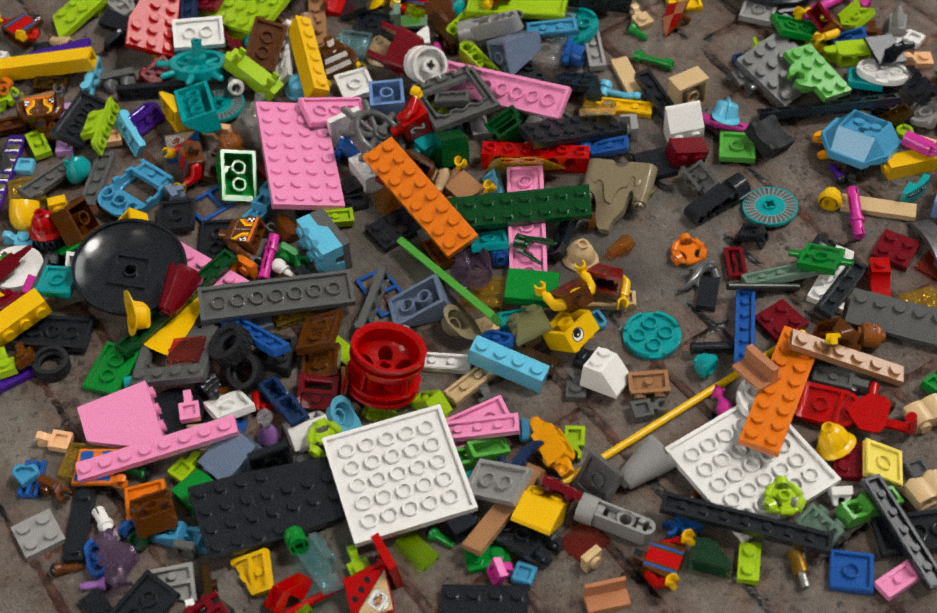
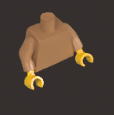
M455 157L454 163L456 168L452 169L445 185V198L484 195L496 191L497 187L490 179L485 180L482 185L465 170L460 171L467 166V161L463 159L459 164L461 157Z

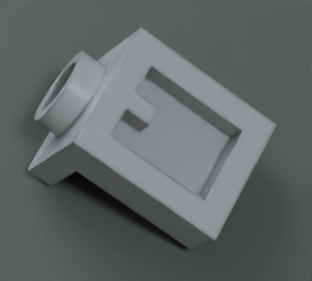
M620 114L619 123L626 129L627 134H630V140L638 141L637 114Z

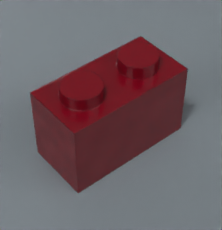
M702 137L669 138L664 152L671 166L694 165L700 159L705 163L709 150Z

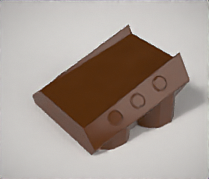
M169 488L130 500L131 519L137 536L146 540L148 536L171 528L175 530L178 519Z

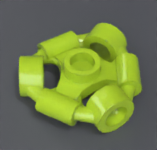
M325 417L312 422L311 429H308L306 441L309 443L308 452L314 458L320 459L327 456L326 452L317 445H314V443L318 442L323 446L322 438L342 432V427L333 420H326ZM325 425L328 427L327 431L323 433L316 431V429Z
M786 476L774 478V482L768 484L763 493L765 498L763 502L764 509L769 514L777 513L780 516H794V513H802L807 500L804 498V492L796 483L788 481ZM794 497H797L798 500L794 508L790 505V502Z

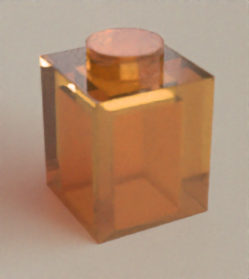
M386 187L374 193L375 208L384 216L401 207L400 202Z

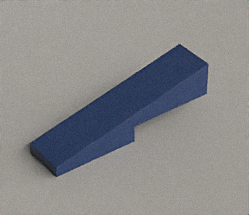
M276 375L258 383L259 390L265 400L292 428L310 419L309 414L295 396L286 390Z

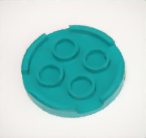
M578 8L577 10L566 12L564 19L576 18L578 34L551 38L561 48H563L568 37L574 38L573 44L584 45L596 35L599 29L598 18L592 10L587 8Z
M639 312L630 317L624 325V344L633 355L641 359L653 361L668 358L678 350L681 344L682 335L678 322L664 312Z

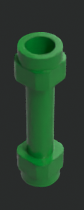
M634 51L633 60L641 63L645 61L663 66L664 70L673 69L674 60L670 58H665L664 60L645 55L644 51Z

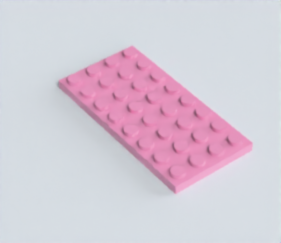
M256 101L255 112L272 209L318 210L323 208L328 210L345 208L328 127H309L298 103Z

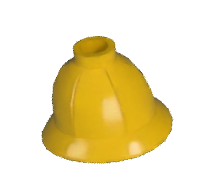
M825 422L821 426L818 435L816 452L823 460H837L851 452L857 440L854 434L846 431L841 425Z

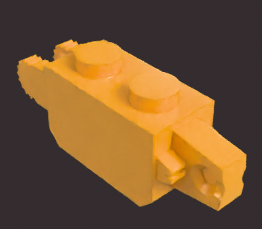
M537 416L532 417L529 424L534 433L531 434V437L534 441L542 440L544 442L537 450L543 456V463L547 468L555 469L561 477L568 478L575 472L571 463L575 457L574 450L560 428L555 427L552 423H546V421Z

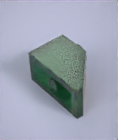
M695 536V544L691 549L688 569L730 580L733 564L717 541L707 537Z

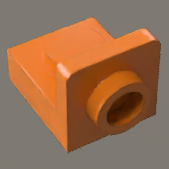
M237 255L239 261L230 270L237 274L240 272L244 276L255 279L259 274L256 263L243 255Z

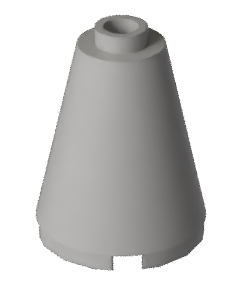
M649 435L620 469V472L625 475L620 485L624 489L628 488L631 490L673 470L676 467L675 461L670 453L666 454L663 449L664 445L656 437Z

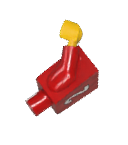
M415 85L410 90V95L414 97L411 98L409 106L396 115L398 125L390 128L394 138L403 134L407 141H411L433 132L429 113L421 100H419V98H422L423 92L420 87Z

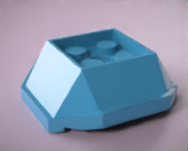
M853 110L841 118L836 117L822 130L820 136L829 158L861 170L868 168L869 165H879L888 162L902 146V140L898 138L891 122L858 110Z

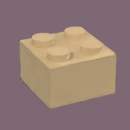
M695 66L668 78L667 94L675 105L699 100L702 106L707 103L709 77L698 66Z

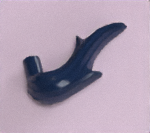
M542 440L533 441L524 448L521 447V450L510 461L506 462V458L500 456L498 457V462L525 467L527 466L526 461L544 442Z

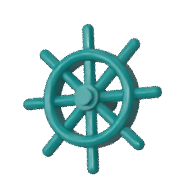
M200 38L191 39L192 50L185 52L175 51V56L170 61L156 62L157 67L170 68V71L160 74L162 80L174 77L184 81L188 86L205 80L211 81L216 79L222 82L224 80L223 75L227 71L222 67L225 54L211 50V48L202 49V39Z

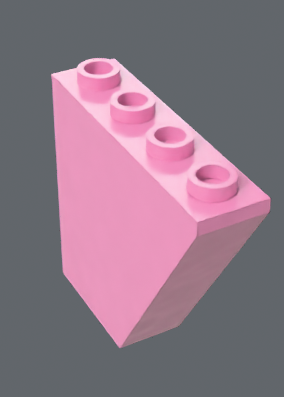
M146 381L77 407L86 441L93 449H121L164 436L167 427L164 420H160L159 415L162 414L159 404L155 403L154 398L157 395L153 386L149 387Z

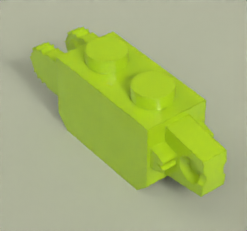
M863 39L835 41L834 45L824 47V55H822L828 63H836L840 68L854 67L858 65L859 61L873 57Z

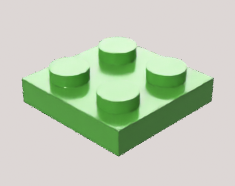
M720 131L719 161L755 164L756 147L744 132Z

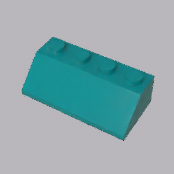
M207 80L174 91L184 126L204 134L215 133L222 129Z

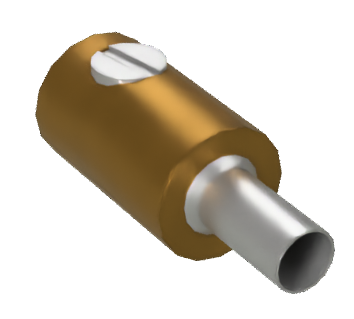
M793 548L787 552L795 578L800 579L804 590L809 589L810 584L807 576L810 574L804 552L800 548Z

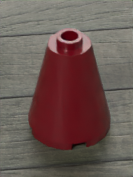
M170 262L166 271L158 308L161 310L160 313L169 318L179 313L204 281L203 276L201 278L198 276L199 272L182 263L176 266L174 265L175 262Z

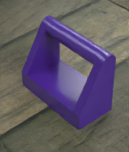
M144 103L129 114V119L137 128L140 136L165 118L158 103Z

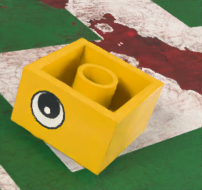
M579 309L573 313L560 311L550 321L553 329L542 334L550 350L576 353L580 351L588 340L594 337L600 327L590 310Z

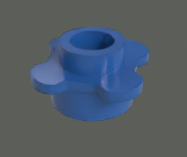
M504 249L492 252V266L508 265L509 251Z
M131 518L128 521H124L118 529L122 540L127 539L129 533L136 530Z

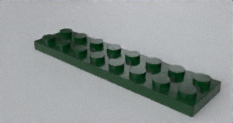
M589 184L446 198L474 230L593 219Z

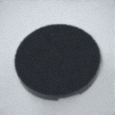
M167 389L157 394V397L154 398L155 403L159 404L162 414L159 415L160 420L163 419L167 427V431L164 432L165 435L187 429L186 425L204 422L206 410L202 398L196 392L191 390L193 401H199L201 421L181 424L178 403L184 402L183 390L189 389Z

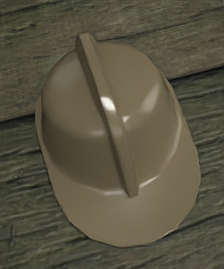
M452 304L444 307L441 326L446 334L454 338L463 337L468 340H475L477 335L480 336L479 328L459 307Z

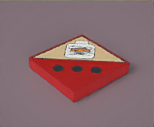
M385 567L343 578L351 613H388L396 611Z

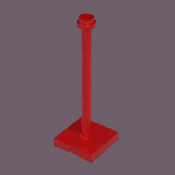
M379 533L370 536L379 558L376 559V563L353 575L385 567L395 588L403 587L404 584L397 565ZM343 580L281 613H299L345 589Z

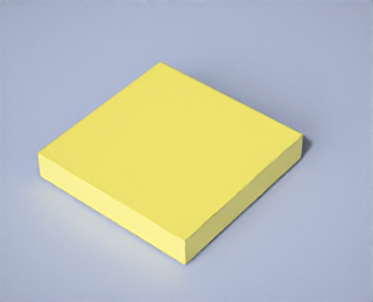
M868 438L862 441L863 476L870 477L880 473L888 486L893 485L894 488L900 489L903 486L902 451Z

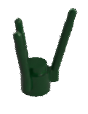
M520 233L516 234L513 241V247L518 248L517 253L523 254L539 265H542V262L525 251L531 248L532 242L557 246L553 239L526 236Z

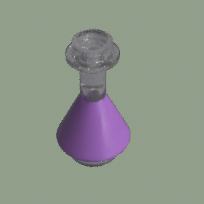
M262 409L256 416L257 421L262 424L257 434V440L260 444L269 446L280 440L281 431L276 426L270 424V421L273 419L272 412L268 409Z

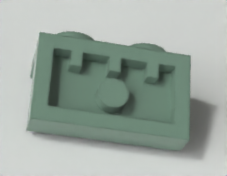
M812 502L795 521L799 525L834 533L832 547L842 536L846 537L848 535L844 530L846 526L837 518L833 521L828 516L830 512L821 504L817 507Z

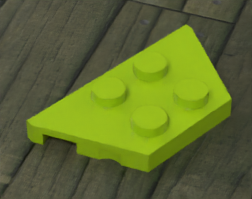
M69 0L67 4L52 16L58 36H71L107 4L108 0Z

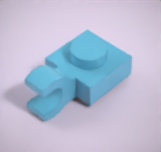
M5 230L1 236L5 238L3 242L5 245L28 246L30 244L33 248L35 245L28 231H18L16 235L11 231Z

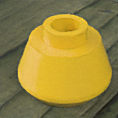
M835 187L825 188L817 198L819 205L829 211L839 209L843 203L841 192Z

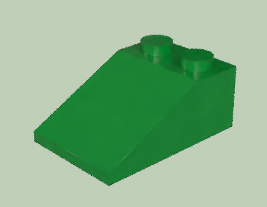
M220 149L216 155V174L221 201L251 203L258 196L255 151Z

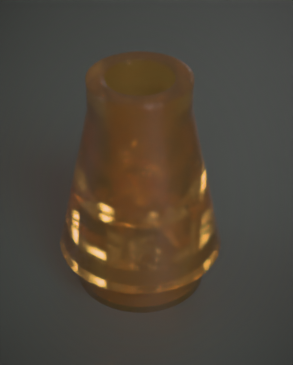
M629 234L622 235L606 251L613 259L616 256L632 251L635 243Z

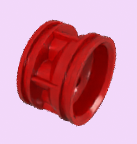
M373 322L358 328L351 338L349 348L350 360L346 366L349 379L348 393L358 402L376 409H398L410 404L417 397L421 382L420 372L424 367L427 355V347L424 340L412 329L392 322Z

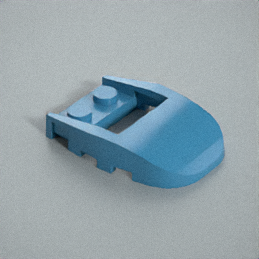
M142 158L140 165L135 168L130 166L125 169L124 174L121 176L116 175L112 178V183L109 186H105L99 192L97 201L104 211L118 218L128 207L146 213L158 205L166 195L164 186L169 183L174 184L173 176ZM137 177L158 191L153 197L150 196L146 203L124 191Z

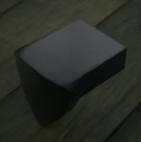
M120 28L116 29L104 40V50L109 53L119 44L124 46L126 34Z

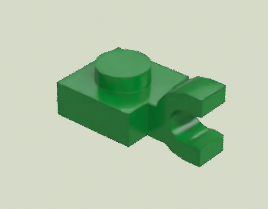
M284 241L275 255L290 265L295 263V268L302 265L300 262L307 265L309 261L308 257L298 254L299 250Z

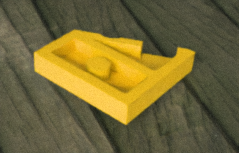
M263 548L230 560V564L237 569L239 577L246 583L251 595L258 597L270 592L274 581L269 549Z

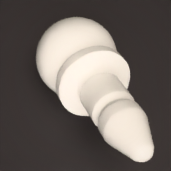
M277 258L272 262L271 266L274 272L279 273V275L283 273L288 276H295L290 271V266L286 265L283 259Z

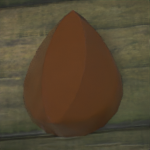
M279 214L275 223V233L280 237L279 242L282 243L284 241L290 244L299 240V236L296 233L297 223L291 218Z

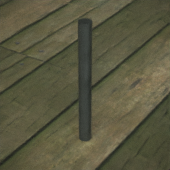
M727 283L726 289L799 291L800 284Z

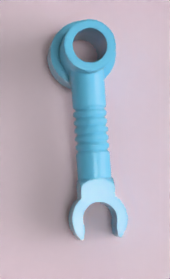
M607 79L600 80L602 97L611 96L641 101L640 96L642 93L612 90L613 84Z

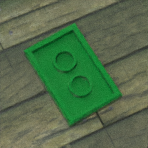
M774 13L769 18L778 34L783 37L816 42L814 40L811 41V38L816 32L820 33L815 24L810 20H798L795 17Z
M107 341L82 384L83 390L107 396L124 389V376L132 375L141 349L127 359L115 350L114 345L116 343Z

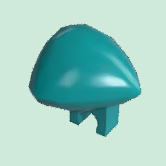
M72 155L69 161L67 159L64 160L66 177L71 184H79L88 177L91 171V162L87 158L82 156L74 157Z

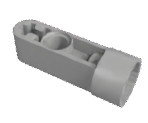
M516 10L459 21L457 25L460 41H471L473 43L516 33L523 28Z
M586 492L583 493L574 514V520L602 529L639 545L646 546L653 541L656 529L653 520L603 501L601 498Z

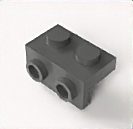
M701 159L687 170L684 166L680 167L684 172L681 176L687 184L689 182L693 184L690 187L696 195L700 193L702 196L720 184Z

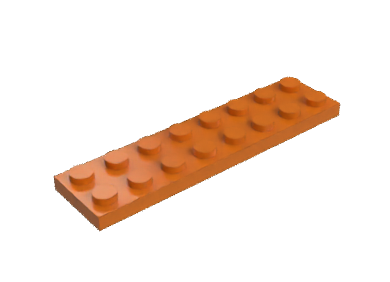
M392 136L362 156L364 162L379 177L382 183L448 259L479 239L475 230Z
M784 326L771 361L779 367L778 380L761 392H757L738 440L740 445L777 458L815 361L814 357L788 349L789 336L793 328Z

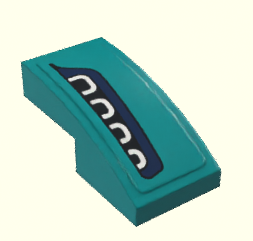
M924 173L917 184L909 181L901 193L900 202L912 203L928 189L931 175Z

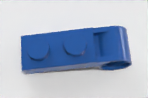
M628 135L594 142H579L576 145L590 146L589 159L603 158L629 152Z

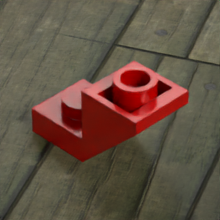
M300 572L272 586L263 605L274 613H281L290 595L304 600L313 580Z

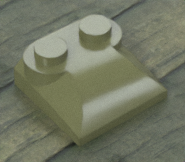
M536 304L528 306L526 310L520 313L510 315L506 322L517 346L553 329L541 305Z

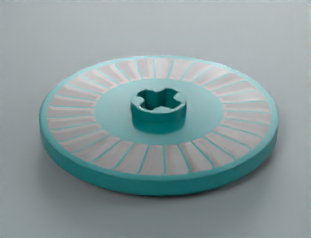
M226 88L211 91L221 123L232 120L243 111L245 99L242 94L232 95Z
M761 187L751 191V194L744 198L742 210L745 217L752 223H763L764 227H778L789 223L795 218L798 212V202L794 195L785 189Z

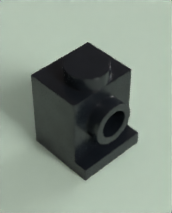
M469 513L452 520H446L445 529L457 546L464 542L478 525L479 521L474 513Z

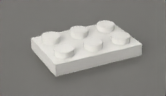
M222 16L172 20L175 51L192 50L191 39L194 38L202 39V49L225 47Z

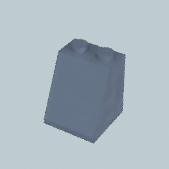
M518 31L486 41L490 60L502 72L514 75L542 48L541 37L538 31Z
M238 429L239 436L211 444L198 463L203 466L202 471L205 474L221 479L251 471L247 454L263 447L248 434Z

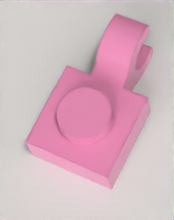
M191 389L183 390L184 402L178 403L181 424L201 421L199 401H193Z

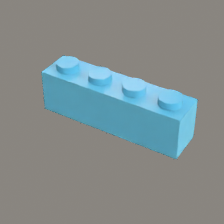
M479 335L476 336L469 349L467 360L470 364L537 393H540L550 368L549 365Z

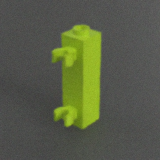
M235 47L231 52L228 51L224 55L222 67L270 102L281 94L284 83L279 80L280 75L275 71L273 74L269 73L246 56L247 50L243 47H240L239 50Z

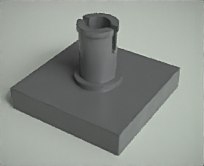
M592 450L589 451L573 485L580 489L582 493L586 492L610 503L625 475L598 452Z

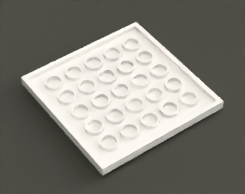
M440 404L322 438L355 548L373 543L370 536L379 533L383 540L478 511L477 503Z
M737 405L664 448L666 454H671L676 468L705 501L779 520L787 516H780L777 513L769 514L763 507L765 499L763 493L767 485L774 482V478L786 476L788 481L796 483L804 492L803 496L807 500L806 504L827 492L829 487L838 485L841 481V478L791 424L778 458L738 444L747 417L741 413ZM794 497L791 500L790 505L795 508L798 498ZM733 532L742 543L753 538L752 536Z

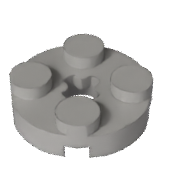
M930 99L922 106L914 103L910 107L915 114L914 117L909 119L911 125L925 127L926 129L936 127L937 100Z

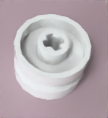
M426 45L411 48L405 55L403 62L407 77L414 82L422 81L424 84L425 80L439 76L441 78V74L446 73L448 67L444 52L437 47Z

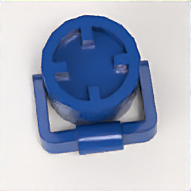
M568 37L562 49L560 66L566 67L571 65L582 68L586 57V46L573 44L574 38Z
M341 136L334 151L336 163L340 164L343 157L350 158L357 155L359 150L353 144L350 137Z

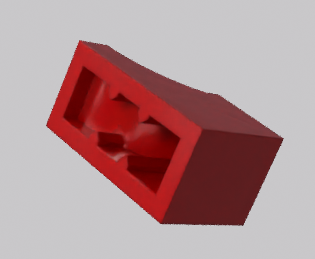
M870 257L868 262L869 269L866 273L869 291L891 297V267L889 258Z

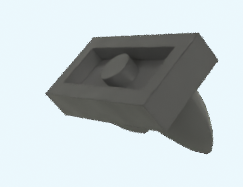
M133 67L99 73L102 85L112 94L116 91L118 83H121V85L135 84L136 80Z

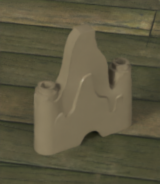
M592 158L589 160L583 185L589 184L591 203L594 200L596 201V227L600 234H610L614 224L624 216L631 199L634 209L644 210L658 173V168L655 165L629 162L624 167H618L615 161L610 159Z

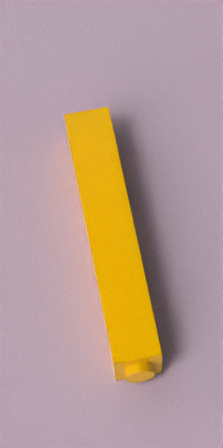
M92 47L0 58V80L4 77L14 81L39 76L94 71L98 58Z
M913 150L898 152L888 162L881 165V171L886 175L888 181L937 171V157H926Z

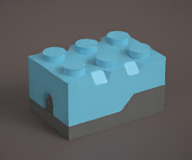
M323 208L296 220V233L300 239L298 240L299 247L302 251H306L309 261L315 263L318 273L347 270L353 267L348 240Z

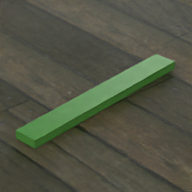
M400 237L397 240V243L433 274L436 273L448 287L497 327L502 321L492 309L405 238Z

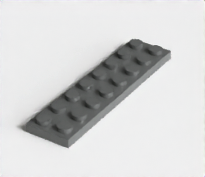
M350 269L197 288L201 324L355 305Z

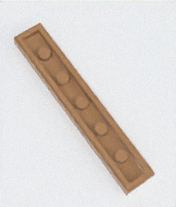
M527 463L525 467L531 468L534 473L525 490L531 485H538L540 483L538 478L541 472L546 473V469ZM495 503L464 540L462 549L481 557L510 521L516 507Z

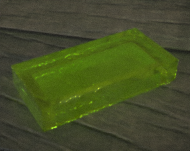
M414 531L405 533L395 541V546L424 572L440 559L439 554Z

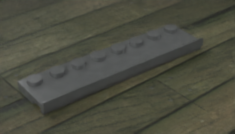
M854 288L845 318L849 325L857 328V326L860 327L864 322L879 324L882 327V331L886 333V336L937 348V308Z

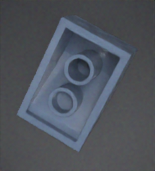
M436 273L387 300L393 323L409 327L442 320L444 307L452 304L447 285Z

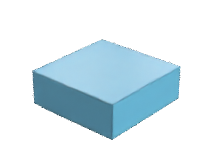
M18 158L14 168L15 175H33L37 163L36 159Z

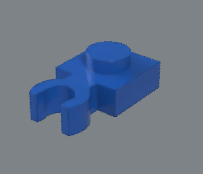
M674 517V522L670 520L663 522L662 529H672V531L667 532V539H671L677 533L682 535L686 529H692L694 533L703 530V525Z

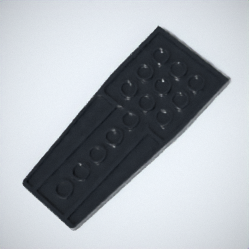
M327 456L320 459L316 458L247 471L187 487L210 563L284 542L283 534L286 529L292 526L301 527L306 534L346 519Z

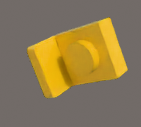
M65 194L47 198V206L51 212L67 203Z

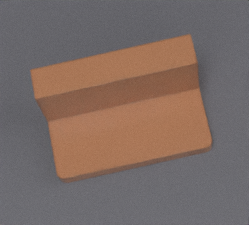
M752 344L745 347L744 359L732 366V369L758 392H761L778 380L779 367Z
M626 576L583 585V600L587 613H609L631 608V601L626 589Z

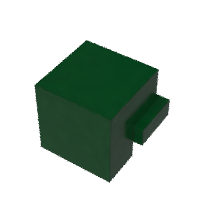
M513 104L484 124L494 139L498 138L500 142H526L517 132L518 125L523 124L521 121L523 118Z
M460 129L432 133L433 147L435 148L432 149V156L435 161V167L447 168L456 166L454 163L456 156L461 157L459 164L463 159L467 161V164H470L469 140L464 132Z

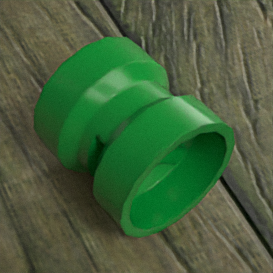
M292 526L286 529L283 539L290 553L294 556L306 553L310 544L303 529L299 526Z

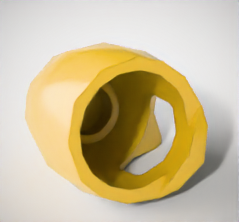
M29 199L9 200V219L12 226L20 231H29L34 211L40 208V202Z

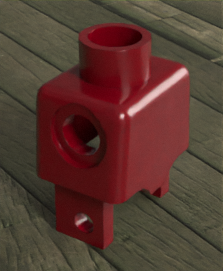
M382 21V30L395 36L385 56L370 49L367 52V56L382 64L384 69L407 77L403 64L405 55L414 46L425 45L424 39L401 25L398 28L386 21Z

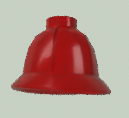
M42 208L34 211L28 231L31 239L46 242L61 237L49 215L52 213L51 211Z

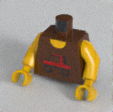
M582 260L583 266L578 267L576 263L574 264L577 274L581 275V277L578 276L548 293L546 292L545 282L540 281V288L534 284V292L537 296H543L542 299L553 311L573 313L594 301L592 296L595 294L596 284L590 273L587 272L586 262Z

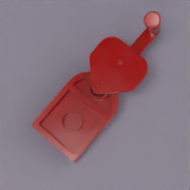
M807 381L801 395L795 419L818 425L832 422L841 425L844 429L856 425L859 430L870 433H879L884 429L913 435L917 432L918 416L915 412H909L905 416L907 422L888 418L890 401L886 397L867 394L858 398L850 391Z

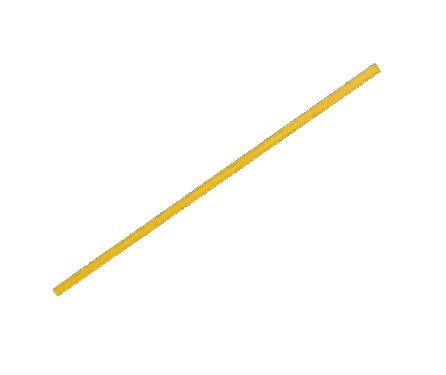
M776 345L763 354L771 358ZM733 371L600 455L606 460L610 459L712 395L715 384L723 388L741 376ZM581 467L576 469L568 478L560 480L570 484L575 480Z

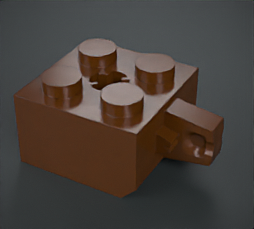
M84 196L69 201L49 214L67 247L81 242L89 233L100 227L94 216L99 211L97 205L89 207Z

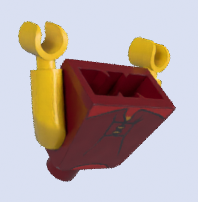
M820 1L812 7L804 9L797 6L794 9L793 15H795V19L800 20L803 14L810 17L820 33L816 32L811 38V41H816L814 46H819L822 40L831 41L838 38L844 30L836 17Z
M600 263L587 268V272L590 273L596 284L595 291L617 297L620 296L621 298L617 301L616 310L618 311L619 306L622 305L625 307L626 312L629 305L627 298L629 297L631 282L623 275V269Z

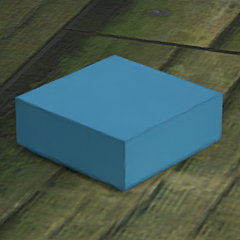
M517 561L510 582L521 586H529L531 589L538 572V567Z

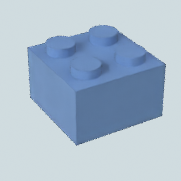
M403 78L368 82L370 108L372 110L380 111L387 116L390 112H395L397 115L403 111L405 105Z

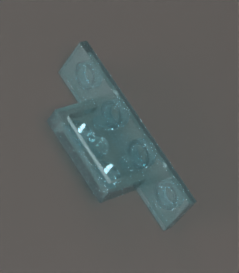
M317 532L308 534L309 549L303 555L297 556V558L323 595L344 589L343 583L335 574L334 563H336V557L334 552L327 548L326 541L321 539Z

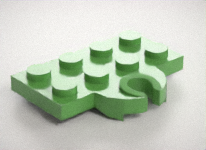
M811 44L784 51L783 57L791 65L786 77L788 81H791L792 78H799L794 81L792 86L799 89L800 93L814 91L824 103L850 95L852 89Z

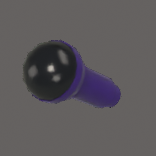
M830 163L829 167L835 176V182L839 185L845 184L847 182V175L842 173L834 163Z

